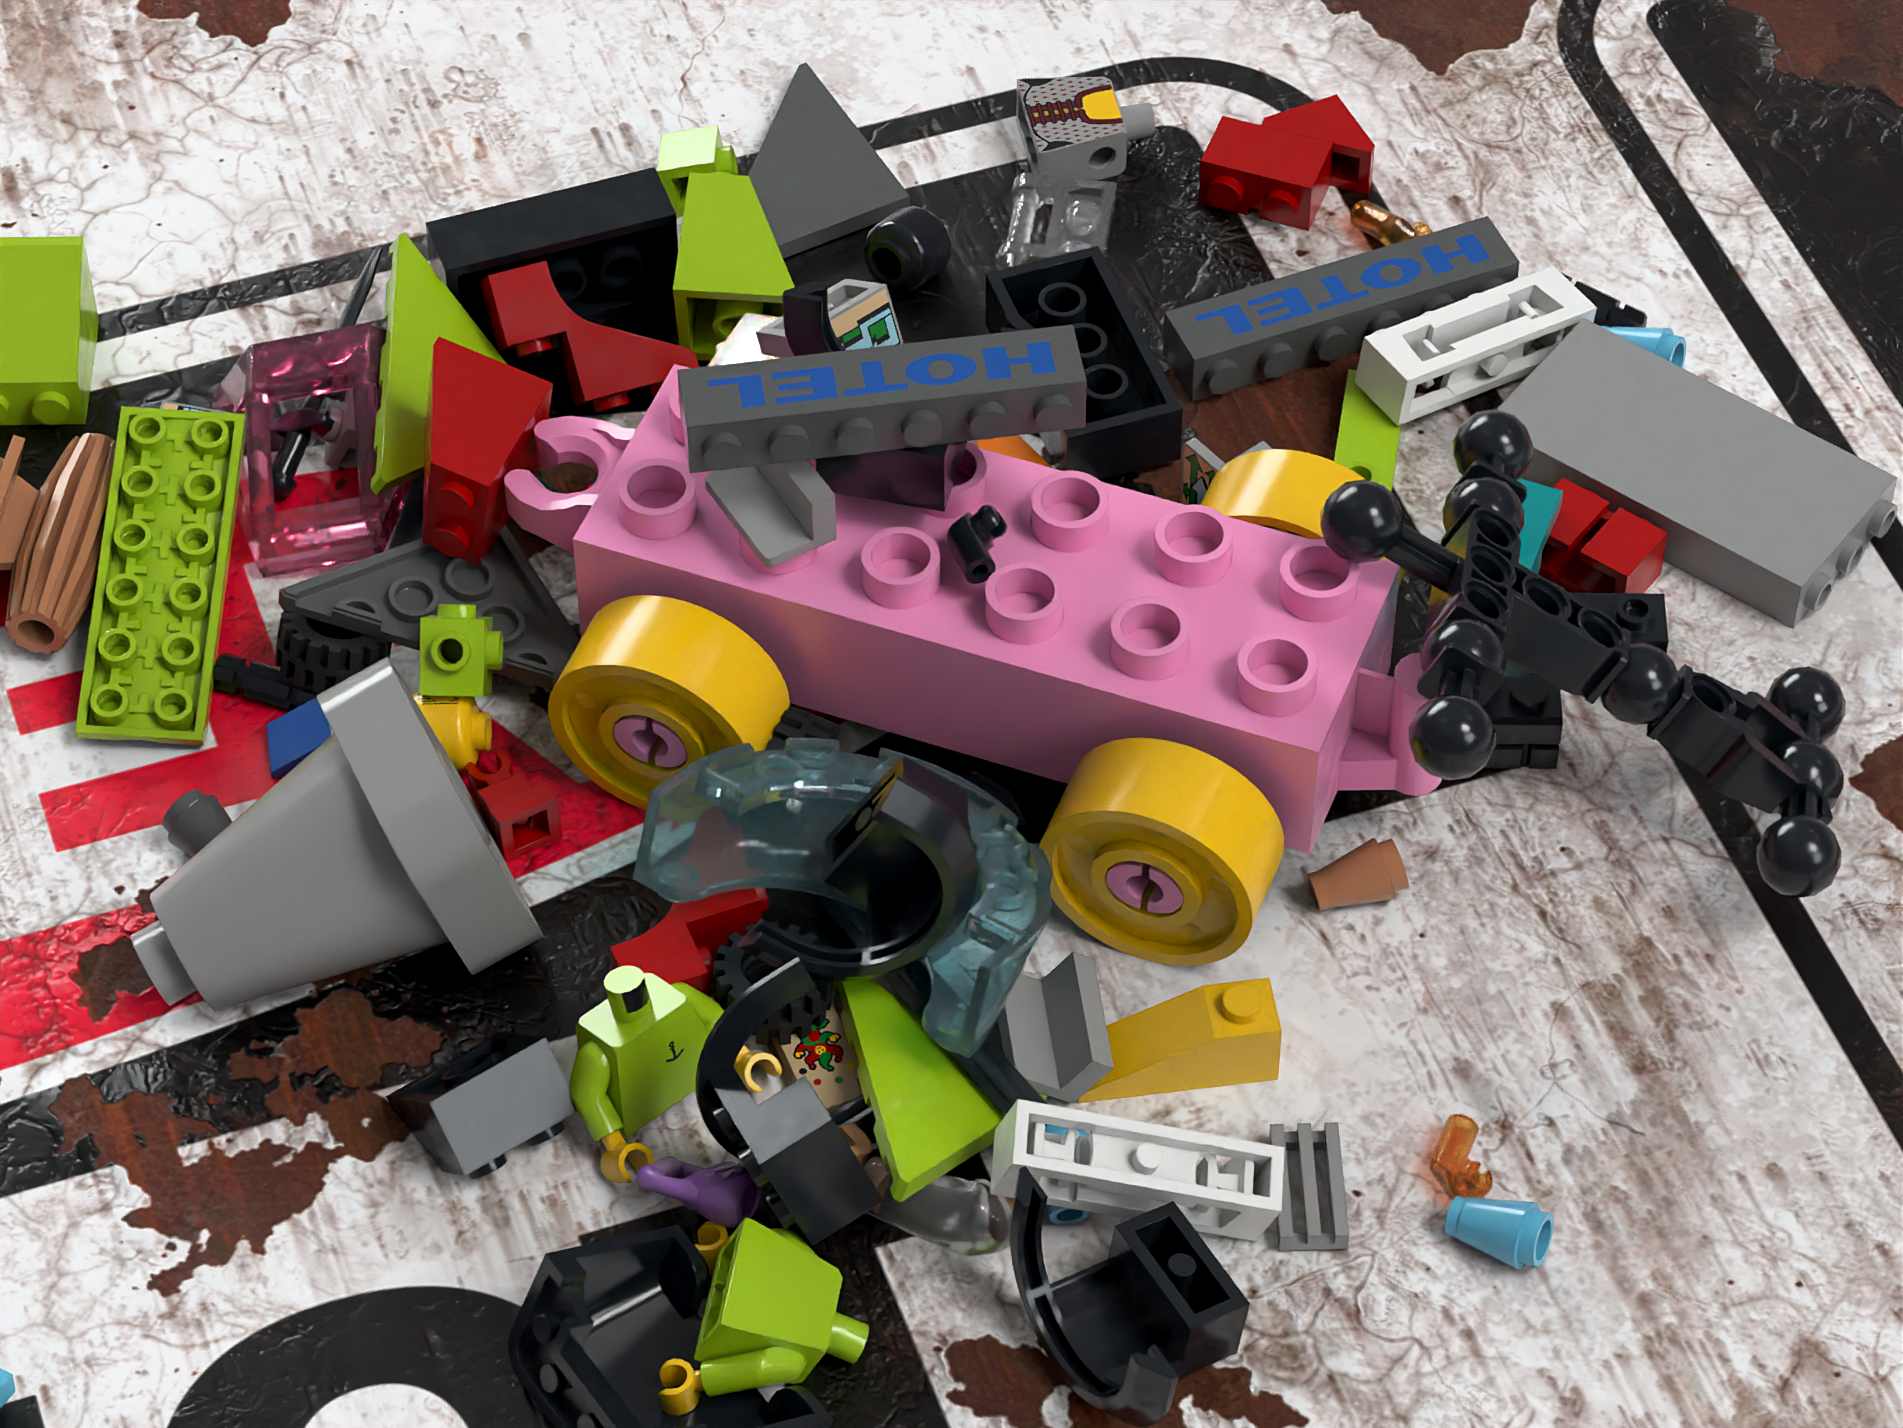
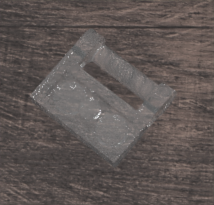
M1035 173L1018 175L1014 179L1010 195L1014 208L1006 243L999 247L995 263L996 269L1001 270L1099 246L1105 257L1116 203L1117 183ZM1043 204L1053 205L1045 245L1030 243L1037 209Z

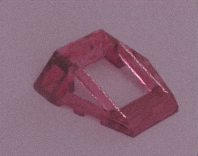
M360 324L252 344L245 350L214 391L212 409L245 414L246 417L245 441L248 474L243 457L236 514L263 578L352 563L385 551L406 499L403 492L406 482L378 495L371 489V479L376 474L377 453L374 450L376 414L378 411V398L381 402L382 387L379 384L381 350L386 342L387 330L370 324ZM353 388L360 497L275 512L270 438L272 434L273 403Z

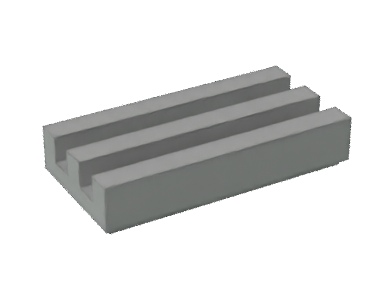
M1338 1122L1324 1123V1131H1312L1311 1123H1297V1131L1284 1132V1124H1270L1269 1144L1285 1147L1282 1211L1276 1217L1279 1251L1348 1249L1349 1226ZM1314 1150H1324L1332 1232H1321ZM1286 1151H1299L1306 1233H1294Z

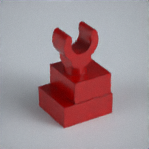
M497 750L495 755L498 771L490 774L482 773L477 770L476 765L472 762L467 763L466 769L470 789L479 799L481 815L506 862L561 838L562 829L558 798L546 781L532 787L521 772L513 775L509 755L502 750Z

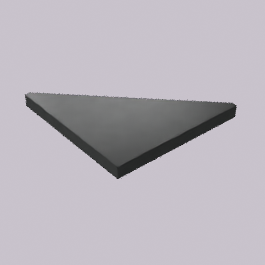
M807 63L800 64L748 174L783 259L881 222L898 209L910 207V195L810 66Z
M506 525L501 530L480 566L458 557L444 555L436 548L423 543L422 538L279 589L278 603L282 610L420 651L421 617L437 616L438 604H475L476 616L493 617V631H502L503 633L502 669L492 670V673L552 690L580 642V639Z

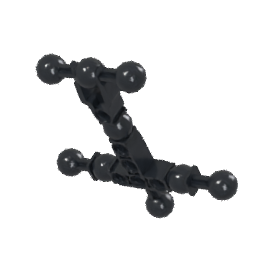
M1498 409L1480 411L1461 424L1453 440V457L1462 477L1445 499L1442 512L1446 533L1442 537L1440 545L1404 524V516L1398 498L1384 485L1366 479L1345 482L1330 493L1320 512V527L1326 545L1338 557L1357 564L1379 561L1385 557L1432 585L1425 626L1426 641L1420 652L1423 674L1417 681L1418 693L1429 699V701L1419 707L1409 726V744L1415 762L1428 774L1445 780L1463 779L1471 777L1486 766L1496 746V731L1489 712L1483 706L1503 682L1507 657L1560 689L1573 695L1583 696L1591 704H1594L1600 697L1603 707L1617 720L1632 725L1647 724V737L1652 740L1656 739L1670 753L1706 775L1708 783L1715 791L1768 814L1778 813L1781 815L1779 820L1766 828L1757 846L1756 862L1762 878L1775 892L1792 898L1817 895L1832 884L1841 866L1842 851L1835 833L1827 825L1833 819L1831 809L1834 808L1843 790L1844 774L1837 756L1822 743L1837 733L1846 715V700L1839 683L1828 672L1810 666L1791 668L1773 680L1764 698L1759 693L1749 691L1745 695L1709 675L1694 672L1693 668L1686 664L1678 671L1674 660L1662 649L1646 643L1630 644V631L1625 628L1621 629L1613 619L1521 565L1519 563L1521 549L1519 534L1524 526L1522 503L1527 497V488L1517 480L1524 476L1533 458V443L1527 427L1515 415Z

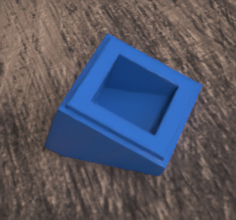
M317 698L266 724L272 779L286 776L332 735V729Z

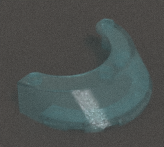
M787 738L785 749L754 752V748L748 742L724 748L700 758L650 792L633 879L658 892L664 899L676 903H685L738 889L782 888L823 895L842 901L849 906H855L866 912V905L823 882L825 838L902 756L968 792V823L971 826L970 835L975 845L978 860V880L975 896L966 917L958 929L938 949L922 959L931 981V997L924 1008L922 1027L927 1035L933 1038L941 1047L957 1052L968 1059L982 1046L990 1034L1040 938L1050 914L1053 901L1051 900L1050 883L1053 874L1043 849L1039 848L1040 843H1028L1016 830L1019 818L1000 801L978 786L950 771L913 756L881 747L878 758L841 752L839 740Z

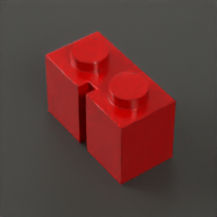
M1222 116L1200 161L1198 203L1248 215L1251 208L1258 209L1259 219L1309 231L1330 186L1333 143Z
M1562 477L1553 487L1563 490L1562 508L1543 548L1541 568L1538 574L1571 592L1645 593L1661 575L1668 532L1622 508H1619L1615 513L1608 511L1609 501L1601 498L1595 492L1586 490Z

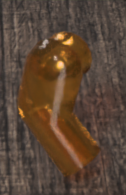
M1367 200L1356 203L1350 213V221L1354 227L1371 235L1384 246L1433 232L1423 222H1416L1410 225L1403 218Z
M1453 1114L1447 1118L1429 1160L1431 1173L1451 1201L1457 1195L1466 1198H1484L1493 1186V1177L1490 1170L1488 1169L1481 1174L1478 1171L1481 1163L1479 1161H1470L1468 1158L1478 1135L1479 1127L1473 1119L1462 1114Z

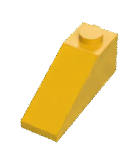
M1270 978L1203 985L1107 1025L1114 1068L1082 1095L1078 1102L1085 1103L1278 1080L1282 1029Z

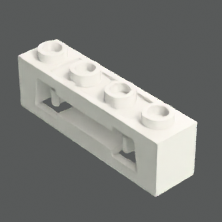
M1550 266L1529 275L1519 276L1508 283L1481 293L1472 294L1466 299L1434 311H1427L1416 318L1387 329L1377 330L1371 335L1365 336L1354 382L1399 426L1529 375L1583 318L1594 322L1597 307L1554 266ZM1535 339L1546 346L1534 353L1523 356V351L1530 349ZM1444 375L1439 390L1414 398L1418 384H1422L1427 389L1434 384V378Z
M1017 1099L995 1129L990 1194L1014 1198L1019 1169L1026 1166L1048 1196L1046 1203L1048 1205L1132 1219L1174 1201L1196 1231L1256 1241L1282 1211L1285 1147ZM1045 1124L1069 1129L1064 1135L1045 1132ZM1076 1129L1089 1131V1137L1080 1135L1077 1138L1080 1133ZM1200 1151L1209 1153L1202 1160H1198ZM1216 1154L1231 1157L1232 1159L1225 1165L1218 1164L1216 1162Z

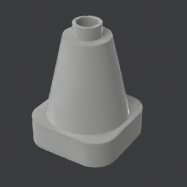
M388 656L316 695L334 734L150 894L153 908L159 920L132 934L131 940L147 974L168 1005H172L198 990L207 1004L214 1011L448 942H451L470 973L475 975L543 937L532 911L468 789Z

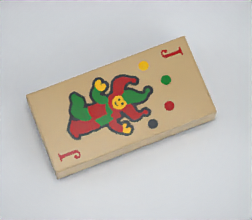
M833 1003L831 1004L830 1011L826 1010V1020L820 1027L812 1024L811 1035L801 1040L797 1034L791 1035V1044L779 1045L777 1038H771L792 1084L806 1076L829 1113L863 1094L856 1072L859 1065L856 1050L849 1047L842 1021Z

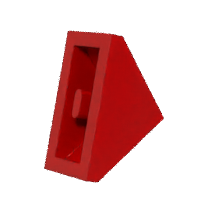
M1337 94L1263 119L1262 126L1333 143L1330 186L1366 195L1369 194L1372 185L1375 145Z

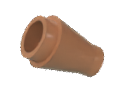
M1372 838L1322 869L1306 874L1308 886L1318 911L1331 907L1395 900V892L1409 887L1401 856L1392 839L1378 843L1375 838Z

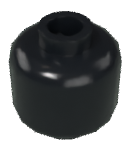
M915 206L898 209L868 232L864 242V258L870 273L879 283L887 284L889 290L900 293L917 290L945 269L951 256V241L944 225L926 209Z

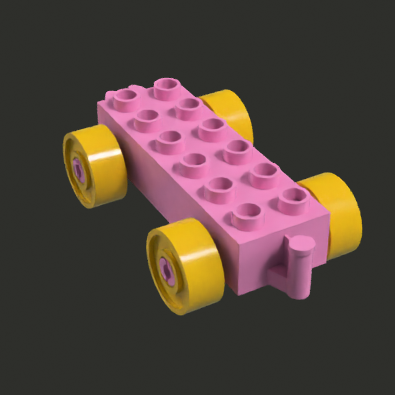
M757 337L753 338L748 345L750 348L745 350L747 355H744V358L753 357L756 360L761 356L764 360H767L765 355L761 354ZM767 356L768 359L779 358V357ZM674 364L637 429L621 428L616 423L576 416L546 419L535 425L534 439L537 463L546 469L570 463L591 467L598 477L597 481L590 488L569 494L552 492L546 489L529 470L524 469L512 470L504 478L507 512L522 529L574 554L581 640L549 697L548 716L553 733L570 760L593 782L617 798L654 814L691 820L692 815L697 810L714 804L720 816L726 815L741 806L747 799L759 772L757 771L761 760L764 759L768 742L772 739L778 722H781L782 715L786 710L788 711L790 703L1068 784L1038 848V869L1050 897L1077 926L1114 949L1155 963L1195 966L1222 960L1235 953L1245 943L1280 865L1284 848H1290L1307 854L1311 853L1338 790H1396L1406 795L1418 796L1435 790L1442 781V778L1428 774L1415 762L1409 744V726L1419 707L1429 701V699L1417 691V681L1423 674L1420 652L1409 654L1402 658L1395 667L1394 677L1387 675L1391 665L1397 595L1407 570L1385 557L1379 561L1357 564L1338 557L1326 545L1320 527V512L1328 496L1345 482L1365 480V478L1337 462L1318 455L1283 449L1260 450L1247 453L1231 460L1217 472L1200 505H1184L1104 483L1084 472L1061 471L981 449L967 441L945 512L834 493L836 540L769 568L763 565L706 490L705 477L715 471L690 473L680 417L677 370L688 369V367ZM816 459L808 460L816 469ZM982 505H992L1005 520L1007 530L1003 536L992 541L994 547L988 550L996 564L995 572L985 582L972 584L965 578L947 544L948 529L966 513L969 512L973 515Z

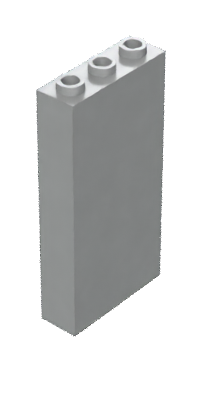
M1585 318L1569 332L1497 408L1498 410L1515 415L1527 427L1533 443V458L1524 476L1520 479L1553 488L1563 477L1586 490L1595 492L1601 498L1609 501L1608 511L1615 513L1619 508H1622L1637 517L1648 520L1654 526L1668 532L1663 561L1792 629L1796 627L1810 609L1818 612L1824 606L1832 592L1834 581L1842 572L1850 575L1856 569L1864 555L1866 544L1873 536L1882 538L1890 529L1897 514L1898 506L1892 503L1897 481L1896 476Z

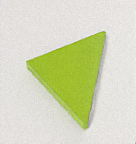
M405 233L399 235L389 248L392 268L391 278L386 286L384 311L387 333L386 342L381 350L379 375L382 397L381 408L376 414L374 439L377 462L376 474L371 479V489L376 495L424 474L425 420L433 344L437 338H444L507 364Z
M870 979L833 982V992L836 995H840L843 1006L840 1016L848 1044L851 1049L856 1050L859 1065L856 1072L865 1103L868 1107H872L876 1119L873 1130L882 1162L885 1165H889L892 1174L891 1193L895 1200L902 1202L994 1143L995 1129L1004 1116L902 999ZM1039 1093L1046 1101L1048 1095Z

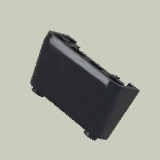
M679 1225L546 1253L510 1332L508 1352L512 1368L519 1381L555 1428H830L834 1421L816 1397L805 1387L798 1385L777 1390L769 1402L765 1400L757 1388L711 1397L703 1390L699 1391L700 1398L698 1404L687 1414L677 1416L663 1411L658 1397L659 1392L666 1388H678L681 1385L674 1387L662 1386L659 1376L662 1365L673 1358L682 1359L688 1362L693 1371L700 1370L702 1362L694 1359L702 1325V1318L698 1315L697 1311L705 1296L709 1281V1269L705 1258L699 1253L698 1249Z

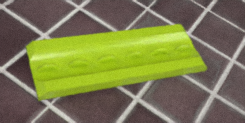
M121 406L75 727L76 738L120 741L146 740L157 743L204 746L208 732L214 686L213 667L218 655L245 446V414Z

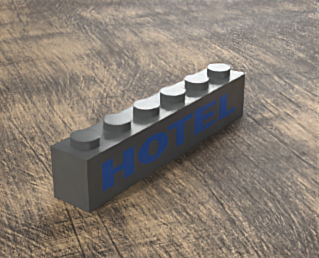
M1488 216L1164 312L1163 356L1192 402L1216 394H1224L1239 387L1269 378L1280 377L1295 370L1325 361L1336 360L1342 356L1361 351L1364 337L1371 335L1377 330L1387 329L1416 318L1427 311L1437 310L1466 299L1472 294L1481 293L1513 281L1518 277L1520 262Z
M1073 325L677 370L680 417L690 473L858 455L1033 433L1056 432L1085 428L1087 381Z

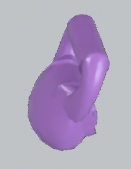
M667 1156L642 1166L636 1175L637 1184L643 1191L655 1192L680 1200L690 1210L696 1211L709 1221L723 1225L726 1228H737L745 1217L751 1219L762 1195V1187L758 1189L742 1162L727 1161L703 1168L679 1161L675 1157Z

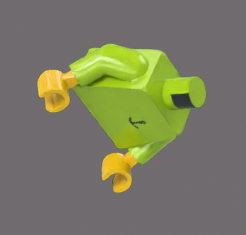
M622 966L609 972L604 979V987L608 998L581 1016L576 1025L578 1051L569 1081L571 1099L595 1143L602 1141L606 1148L601 1157V1171L608 1180L620 1184L632 1182L624 1165L626 1155L630 1159L631 1166L637 1172L642 1166L654 1162L653 1154L647 1146L636 1142L626 1143L624 1138L627 1139L696 1090L695 1079L701 1051L715 1023L724 1013V1010L714 999L686 983L676 982L668 984L654 973L643 974L638 967ZM743 1045L735 1060L734 1068L748 1091L762 1093L763 1091L760 1086L751 1078V1069L754 1063L759 1061L762 1068L768 1074L778 1077L782 1074L781 1065L772 1054L750 1051Z
M747 1217L742 1220L731 1236H728L726 1227L712 1221H707L701 1225L697 1231L699 1245L695 1244V1247L707 1262L709 1277H713L694 1354V1359L702 1362L701 1369L693 1371L688 1362L675 1358L666 1361L659 1371L662 1386L674 1387L681 1385L678 1388H666L659 1392L658 1397L663 1411L677 1416L687 1414L696 1407L700 1398L699 1391L703 1390L711 1397L753 1388L787 1383H802L825 1353L851 1364L858 1360L868 1338L869 1325L836 1312L843 1280L839 1269L819 1258L794 1230L788 1228H767Z

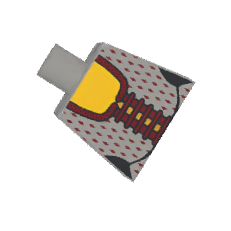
M1104 76L1017 79L1016 122L1039 195L1050 194L1120 175L1126 169L1127 141L1155 136V119L1151 104L1143 103L1120 107L1111 80Z

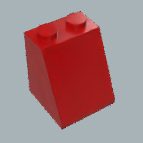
M438 337L433 344L425 420L422 542L436 548L444 555L458 557L480 566L510 518L506 506L505 475L515 469L529 470L535 476L541 467L536 459L534 427L538 422L549 419L553 383L441 337Z

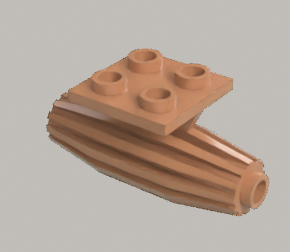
M86 433L80 438L78 436L74 437L67 445L39 491L17 475L25 438L13 435L5 459L0 457V570L12 569L5 621L6 634L9 638H13L14 644L28 649V652H43L44 655L51 654L54 650L58 652L63 649L94 599L116 442L104 434Z

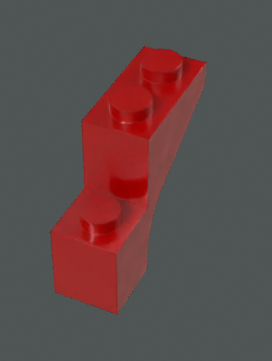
M546 261L488 275L480 281L498 350L503 351L515 348L518 358L553 349L550 338L557 337L576 406L592 402L595 413L629 404L627 392L650 387L651 395L655 397L674 364L688 368L699 367L696 355L687 347L595 324L578 316L566 305L557 292Z
M715 804L697 810L691 817L676 893L669 912L655 927L646 933L610 947L612 970L622 966H635L640 968L643 974L654 973L668 984L676 982L686 983L710 997L709 985L713 984L714 970L712 956L716 955L720 945L727 946L728 936L735 931L744 936L745 927L756 924L761 919V913L769 911L768 896L762 879L757 873L749 876L744 866L746 863V852L739 831L735 826L726 828Z

